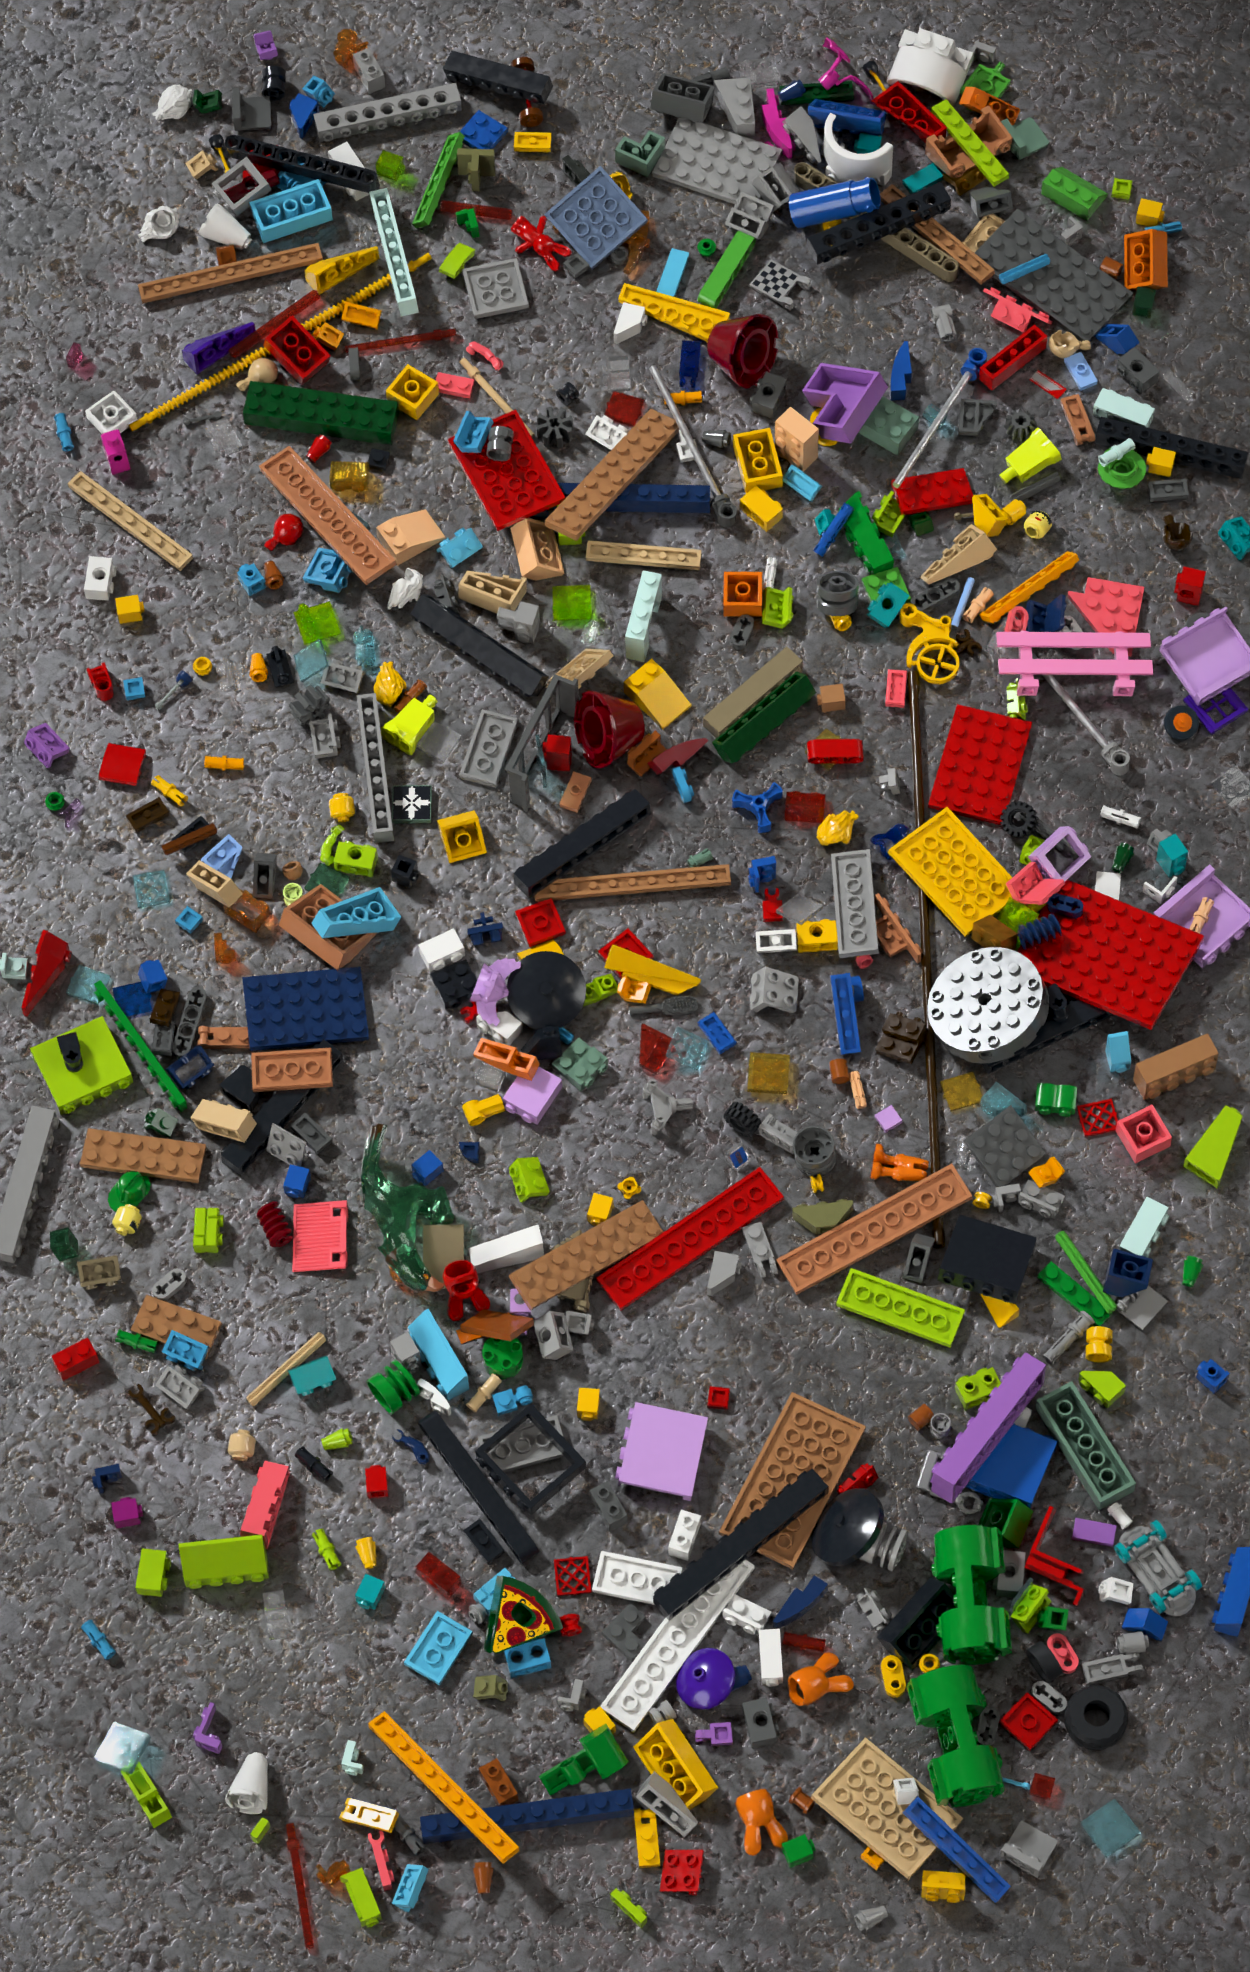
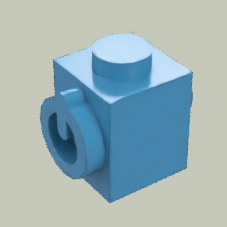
M313 76L302 88L308 97L318 100V105L323 108L329 102H332V98L335 95L328 84L316 76Z

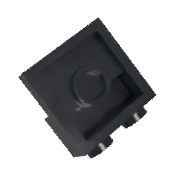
M466 959L430 973V978L445 1010L457 1008L461 1003L470 1001L477 979Z

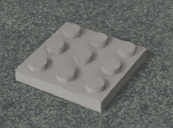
M517 258L462 269L474 319L529 308Z

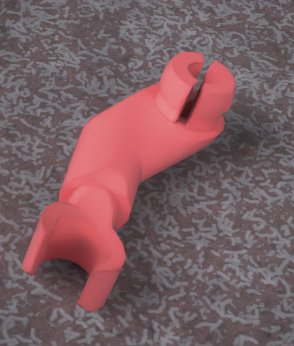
M475 341L470 342L469 346L466 347V351L469 354L474 355L478 352L486 360L492 362L496 371L503 367V361L496 357L487 347Z

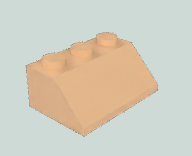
M531 518L524 519L510 528L522 577L537 581L565 574L554 530L546 527L544 522Z

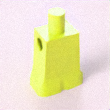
M1037 427L1029 439L1005 458L1009 468L999 474V477L1005 484L1014 477H1017L1023 483L1047 466L1062 460L1061 454L1040 428Z
M428 695L423 702L413 698L395 718L381 727V736L406 754L413 755L417 743L435 720L432 708L438 703L437 699L432 695Z

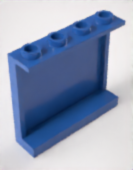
M1014 1423L965 1487L995 1499H1018L1031 1509L1051 1457L1056 1451L1058 1441L1054 1440L1051 1436L1040 1435L1030 1428H1022Z

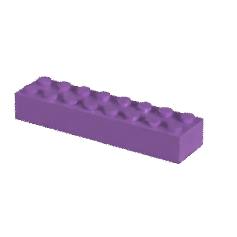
M1025 1352L1021 1358L1018 1357L1014 1361L1013 1369L1010 1373L1006 1372L998 1388L994 1387L987 1403L983 1402L977 1416L971 1417L968 1421L967 1429L957 1435L953 1447H948L943 1455V1460L934 1465L931 1471L933 1473L930 1481L932 1483L931 1491L952 1504L1043 1386L1046 1364Z

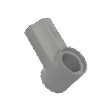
M950 304L931 308V318L933 324L937 326L941 341L950 342L955 339L957 334L952 321L953 315Z

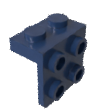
M1061 594L1048 605L1033 600L1028 601L1026 610L1029 619L1026 631L1059 632L1062 630L1066 623L1064 619L1067 607L1065 602L1066 596Z

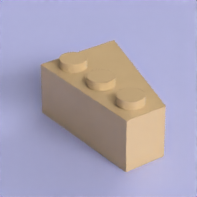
M466 571L459 583L458 599L496 614L499 607L515 611L526 593L527 578L514 579L509 578L508 575L496 577L491 576V573Z

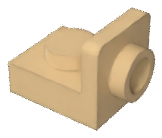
M203 150L185 163L195 179L200 178L210 169L215 172L218 170L215 157Z

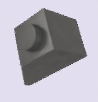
M985 187L969 192L971 208L977 217L1013 208L1010 190Z
M257 853L254 859L253 897L273 898L277 854Z
M919 1233L915 1234L911 1241L902 1278L919 1283L923 1282L935 1238Z

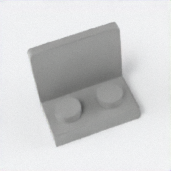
M1020 1821L1008 1843L1004 1844L1000 1857L1038 1878L1057 1845V1840L1026 1822Z

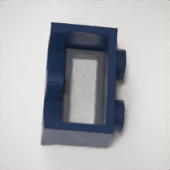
M196 1046L165 1070L179 1089L184 1087L188 1089L196 1083V1078L199 1076L203 1078L212 1071L210 1068L214 1066V1063L201 1046Z

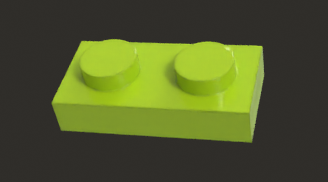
M616 1888L610 1894L611 1900L640 1928L647 1923V1912L640 1905L635 1906L631 1902V1897L624 1890L620 1892Z

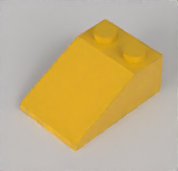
M652 658L623 682L624 693L663 730L691 707V703L666 671Z

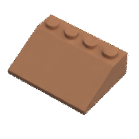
M320 884L284 908L279 926L338 971L351 962L378 932L321 938L311 924L320 909L343 900Z

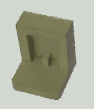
M497 1675L475 1677L473 1697L478 1700L496 1698L500 1701H505L508 1692V1682Z

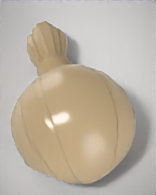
M1058 330L1049 339L1051 352L1059 358L1070 357L1078 349L1085 351L1091 349L1090 341H1078L1070 332L1062 334V330Z
M259 358L253 361L248 371V377L245 380L239 381L236 386L244 392L248 388L250 381L273 384L278 375L277 365L267 358Z

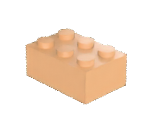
M789 407L775 421V448L779 457H784L790 464L795 465L804 472L818 458L819 428L792 407Z

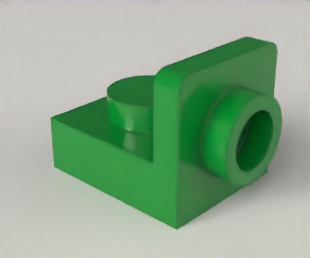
M474 208L456 212L457 224H465L467 232L471 231L472 238L480 237Z

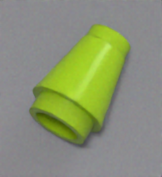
M341 1428L321 1439L324 1450L347 1448L353 1444L349 1428Z

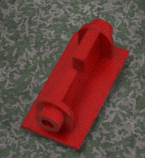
M868 1463L862 1464L852 1474L856 1480L853 1481L851 1478H847L838 1486L837 1492L841 1494L855 1488L867 1489L879 1478L874 1466H870Z

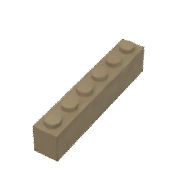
M786 646L703 717V727L715 738L719 737L795 672L802 673L803 661Z

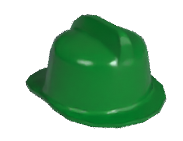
M139 1172L123 1174L108 1195V1203L112 1210L116 1212L119 1207L126 1204L137 1207L150 1191L151 1184L148 1177L141 1176Z

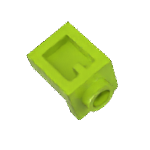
M1031 835L1022 848L1019 862L1025 865L1029 864L1031 860L1028 856L1045 840Z

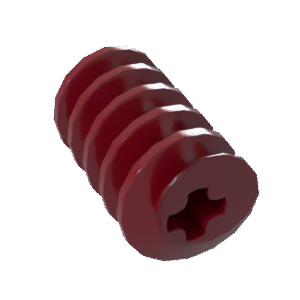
M277 1201L262 1206L256 1214L271 1247H282L294 1238L293 1236H288L291 1233V1229H285L288 1226V1222H282L285 1216L279 1215L282 1210L281 1208H276L279 1205Z

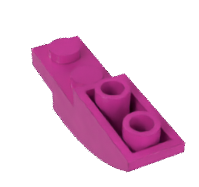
M774 88L766 89L767 104L762 105L764 126L775 146L782 149V154L790 159L792 158V151H795L794 139L791 140L790 135L782 127L784 125L782 121L786 118H782L781 110L777 109V106H779L778 95L774 94Z

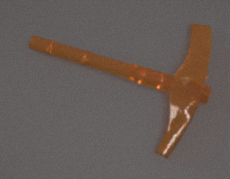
M640 210L648 219V222L624 242V244H629L630 251L627 265L623 271L627 275L631 274L644 254L645 248H650L651 239H648L649 211Z

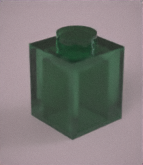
M1138 286L1132 315L1151 318L1156 290Z
M69 1227L50 1232V1249L59 1262L78 1257V1240Z

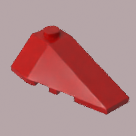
M43 930L35 952V954H38L37 964L32 965L31 968L32 983L29 982L27 984L21 1007L23 1015L27 1017L64 970L66 962H70L72 955L68 943L47 930Z

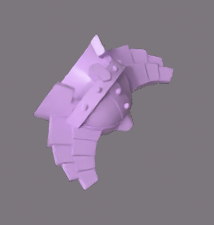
M515 958L498 959L490 966H487L485 963L483 964L469 1002H476L477 1013L489 1025L493 1023L497 1026L500 1022L496 1013V1002L507 997L509 994L505 979L511 972L519 969L521 962H516Z

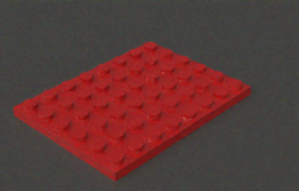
M1067 879L1058 894L1081 900L1083 903L1082 916L1073 919L1054 914L1048 910L1046 903L1037 919L1040 921L1041 917L1044 916L1048 919V915L1053 914L1059 922L1062 936L1056 932V939L1048 935V942L1042 937L1041 944L1034 940V947L1026 943L1027 949L1024 950L1021 945L1017 952L1027 957L1035 965L1046 986L1056 983L1061 993L1152 1030L1203 943L1204 935Z

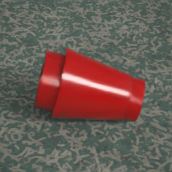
M320 434L312 443L306 458L315 463L331 449V441Z

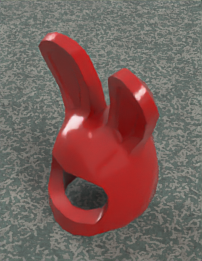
M458 1260L448 1264L443 1272V1281L450 1295L447 1305L448 1318L452 1321L460 1320L464 1313L462 1299H468L469 1297L477 1311L488 1310L490 1300L478 1287V1274L475 1266L467 1260Z

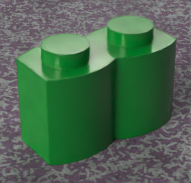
M1037 1083L1035 1111L1041 1115H1050L1051 1113H1058L1062 1117L1075 1115L1077 1087Z

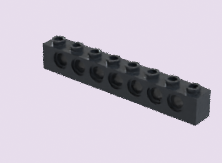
M941 182L884 205L872 212L865 213L807 237V248L817 265L822 262L826 263L834 257L843 256L849 251L860 249L870 242L879 241L882 237L893 235L899 230L914 226L918 222L927 221L935 215L946 213L951 209V198Z
M1105 417L1100 418L1095 444L1111 448L1130 438L1135 444L1134 451L1139 455L1148 456V453L1152 454L1154 447L1176 452L1174 462L1176 464L1238 479L1243 478L1249 453Z

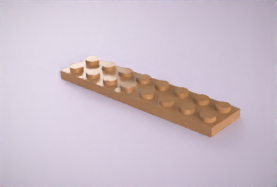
M641 1200L516 1270L508 1277L529 1310H532L637 1251L662 1234L663 1230L645 1202Z

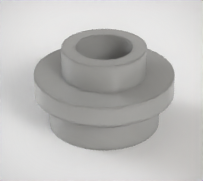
M480 1603L469 1606L468 1614L471 1620L479 1624L483 1623L484 1619L487 1618L485 1608Z

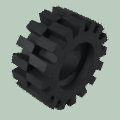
M1014 801L1011 802V805H1006V810H1002L1003 816H1000V819H1002L1001 826L1004 827L1003 829L1008 834L1017 838H1024V836L1028 837L1030 832L1035 831L1034 827L1038 825L1036 823V820H1038L1037 812L1029 804ZM1018 812H1023L1026 816V822L1021 827H1016L1012 821L1013 816Z
M736 1101L723 1114L726 1123H729V1126L733 1127L736 1132L739 1131V1134H744L745 1137L753 1136L760 1124H762L760 1122L761 1119L758 1118L757 1114L753 1113V1110H749L746 1105L743 1106L742 1103Z

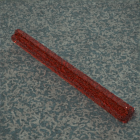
M312 290L228 350L230 356L234 359L271 334L292 315L295 317L320 299L318 291Z

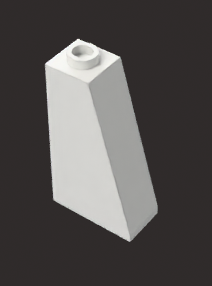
M539 1225L468 1248L469 1256H465V1258L475 1266L477 1273L534 1261L544 1255Z

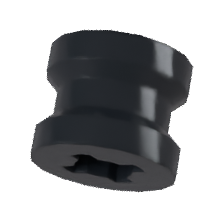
M567 382L564 384V388L556 391V395L561 403L568 406L571 404V400L579 397V392L573 384Z

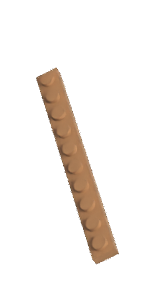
M319 243L141 283L138 284L143 304L316 264L322 261L323 257Z
M729 864L557 879L535 894V902H542L550 898L554 901L731 885Z

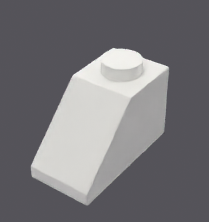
M623 302L613 333L615 344H619L639 334L642 326H646L648 315H645V307Z

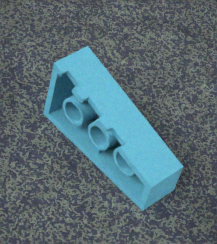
M378 887L320 909L311 924L321 938L393 931L401 916L383 890Z

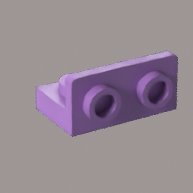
M47 723L28 730L24 741L27 748L32 751L46 768L51 767L54 759L68 754L70 749Z

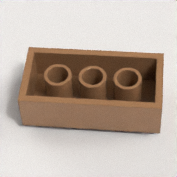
M1207 1033L1137 1063L1133 1081L1144 1100L1147 1098L1153 1099L1159 1096L1161 1092L1166 1090L1172 1091L1182 1083H1191L1201 1075L1207 1076L1213 1073L1216 1069L1219 1053Z

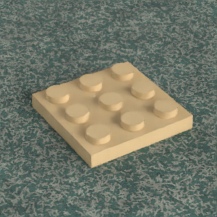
M586 648L558 671L556 675L571 681L574 678L578 679L579 689L582 686L581 683L594 677L595 672L599 668L607 666L610 663L609 660L614 655L610 650ZM553 676L545 683L546 688L551 682Z

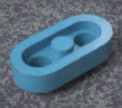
M680 766L672 768V775L683 803L692 801L694 792L692 786L687 785L686 780L688 778L685 769H681Z

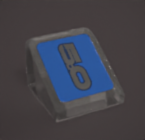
M739 1142L725 1153V1161L734 1171L750 1160L742 1142Z

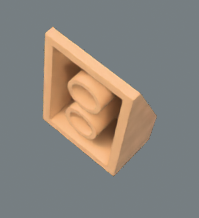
M426 509L391 518L376 527L378 540L394 557L397 566L446 539Z

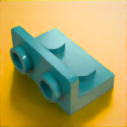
M1242 516L1226 520L1218 531V535L1238 560H1242L1246 553L1250 552V526Z

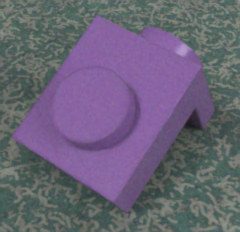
M270 30L254 34L256 50L260 60H270L278 56Z

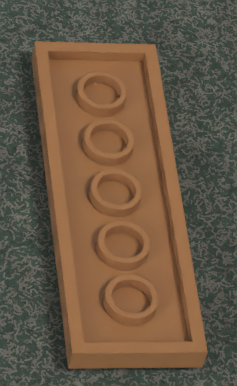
M88 1128L80 1166L82 1168L119 1173L139 1172L141 1176L199 1183L206 1144Z

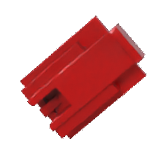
M1049 1506L1024 1568L1077 1590L1078 1593L1073 1605L1078 1607L1085 1589L1074 1585L1073 1581L1066 1579V1575L1069 1569L1080 1574H1084V1570L1039 1551L1056 1511V1508Z

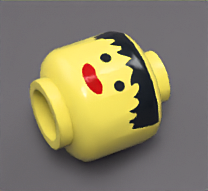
M1043 511L1032 512L1024 522L1026 534L1035 539L1043 538L1052 527L1051 518Z
M129 1204L119 1207L112 1220V1224L116 1228L115 1231L123 1236L134 1234L142 1220V1216L139 1213L140 1210Z

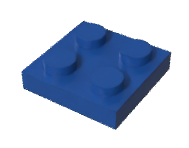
M478 110L459 132L465 136L463 143L473 149H494L508 133V127Z

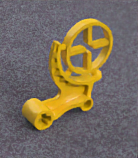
M912 603L904 604L900 609L901 624L905 627L917 626L923 629V632L909 646L906 660L907 667L917 666L919 675L925 681L932 684H944L951 681L959 671V657L956 651L952 649L957 648L958 642L949 637L951 618L949 616H942L940 620L935 619L917 610L916 606ZM925 646L919 653L917 661H912L916 652ZM940 650L938 663H941V668L953 672L947 677L936 678L939 666L935 665L934 659L923 656L929 651ZM945 651L954 657L956 665L941 662ZM920 662L932 666L935 665L931 677L922 671Z

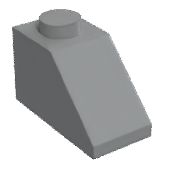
M719 1251L714 1252L707 1286L708 1296L714 1295L733 1283L736 1279V1274L740 1275L742 1263L739 1262V1255Z

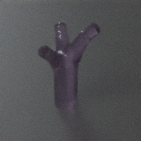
M77 798L66 809L57 813L58 816L66 815L65 828H69L70 818L81 804V801Z

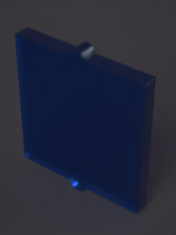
M141 982L112 988L114 999L126 1017L152 1011L150 1001L152 996L150 993L146 994Z

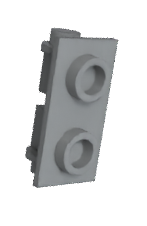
M864 1588L866 1594L864 1592L858 1594L857 1602L864 1613L872 1610V1613L867 1618L873 1628L879 1632L885 1628L884 1624L890 1623L892 1616L880 1604L881 1598L875 1590L872 1591L871 1589Z

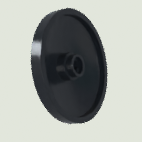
M552 951L536 952L520 960V968L510 973L507 982V989L509 991L507 996L508 1004L517 1019L526 1026L536 1030L547 1026H558L559 1029L571 1023L582 1010L586 997L585 979L579 967L568 957Z
M861 1488L847 1490L833 1498L825 1506L812 1533V1546L815 1554L825 1563L832 1566H844L862 1557L875 1543L882 1529L884 1510L880 1500L870 1491Z

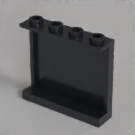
M959 1214L940 1266L937 1281L1016 1304L1027 1267L1035 1250L1037 1237Z

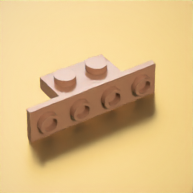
M877 893L875 895V905L883 914V917L876 920L878 942L890 958L907 949L916 963H920L922 954L920 946L917 943H913L910 932L907 928L901 926L898 915L892 913L889 909L890 905L886 898L882 899L880 894Z

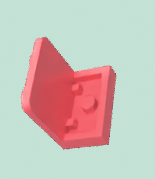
M1030 862L1011 878L1006 885L1015 903L1043 905L1048 902V899L1053 894L1061 890L1060 888L1065 885L1063 879H1043L1036 862Z

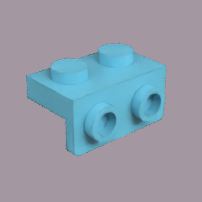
M463 527L454 533L455 537L451 540L446 538L439 543L440 547L436 550L438 553H442L450 568H453L483 547L472 528L464 529Z

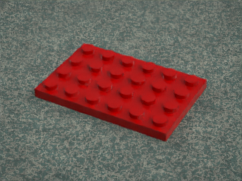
M517 410L493 419L492 427L505 426L514 432L511 457L507 461H495L488 458L486 455L487 444L489 443L488 437L481 453L461 452L454 443L455 436L448 439L450 448L497 531L559 505L566 498Z
M957 704L928 808L942 811L948 807L953 814L1001 825L1002 819H1000V816H1003L1002 810H1006V805H1010L1032 722Z

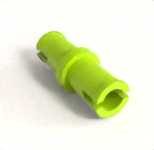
M318 1529L313 1532L312 1537L319 1548L318 1552L324 1557L329 1570H335L340 1567L341 1562L334 1551L335 1547L329 1542L324 1529Z

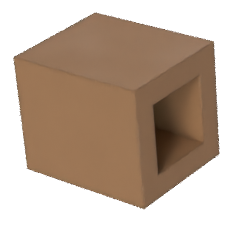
M843 684L820 686V693L816 694L817 705H821L822 712L845 710L846 700Z

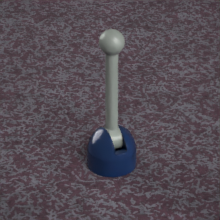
M181 670L176 676L177 684L160 702L155 704L156 709H162L163 704L179 686H188L193 681L191 676Z

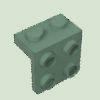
M1007 118L1001 121L1013 137L1010 150L1018 160L1049 145V140L1033 118H1026L1014 125H1011Z

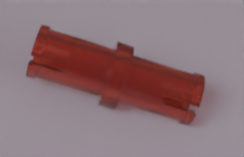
M785 1631L782 1645L799 1647L800 1650L804 1651L805 1649H810L823 1653L826 1639L809 1637L805 1633L799 1635Z

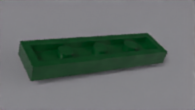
M852 80L842 82L838 86L834 84L828 91L820 83L803 84L806 91L803 97L781 102V105L812 103L814 99L825 101L854 100ZM787 85L779 86V91Z

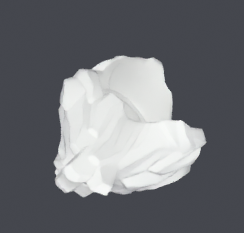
M180 84L168 87L162 93L158 102V109L152 115L156 116L157 121L169 118L180 119L192 106V89L188 90Z
M160 206L158 209L150 211L144 219L145 223L138 237L142 238V242L150 238L168 239L179 227L180 220L177 208L172 209L167 206Z
M407 568L404 573L405 579L400 578L392 583L393 588L387 605L389 610L396 606L403 608L408 601L412 602L413 599L418 601L423 584L422 574Z

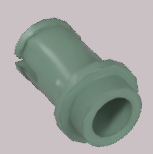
M706 848L694 856L690 855L687 863L690 868L699 867L712 860L713 856L710 850Z

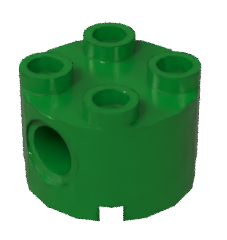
M489 1337L483 1345V1364L489 1375L493 1373L501 1380H504L508 1377L516 1376L522 1369L524 1362L522 1344L517 1338L512 1341H505Z

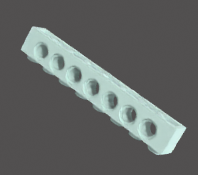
M388 189L371 191L369 193L400 316L419 313Z

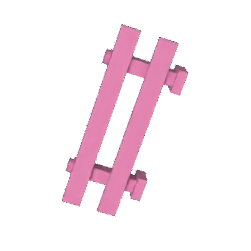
M1122 631L1115 633L996 632L997 647H1018L1019 659H998L999 674H1020L1017 696L1037 695L1039 680L1034 679V675H1116L1112 689L1113 696L1133 695L1135 680H1130V675H1153L1152 660H1128L1127 649L1151 648L1150 633H1125ZM1032 647L1114 648L1115 660L1032 659Z

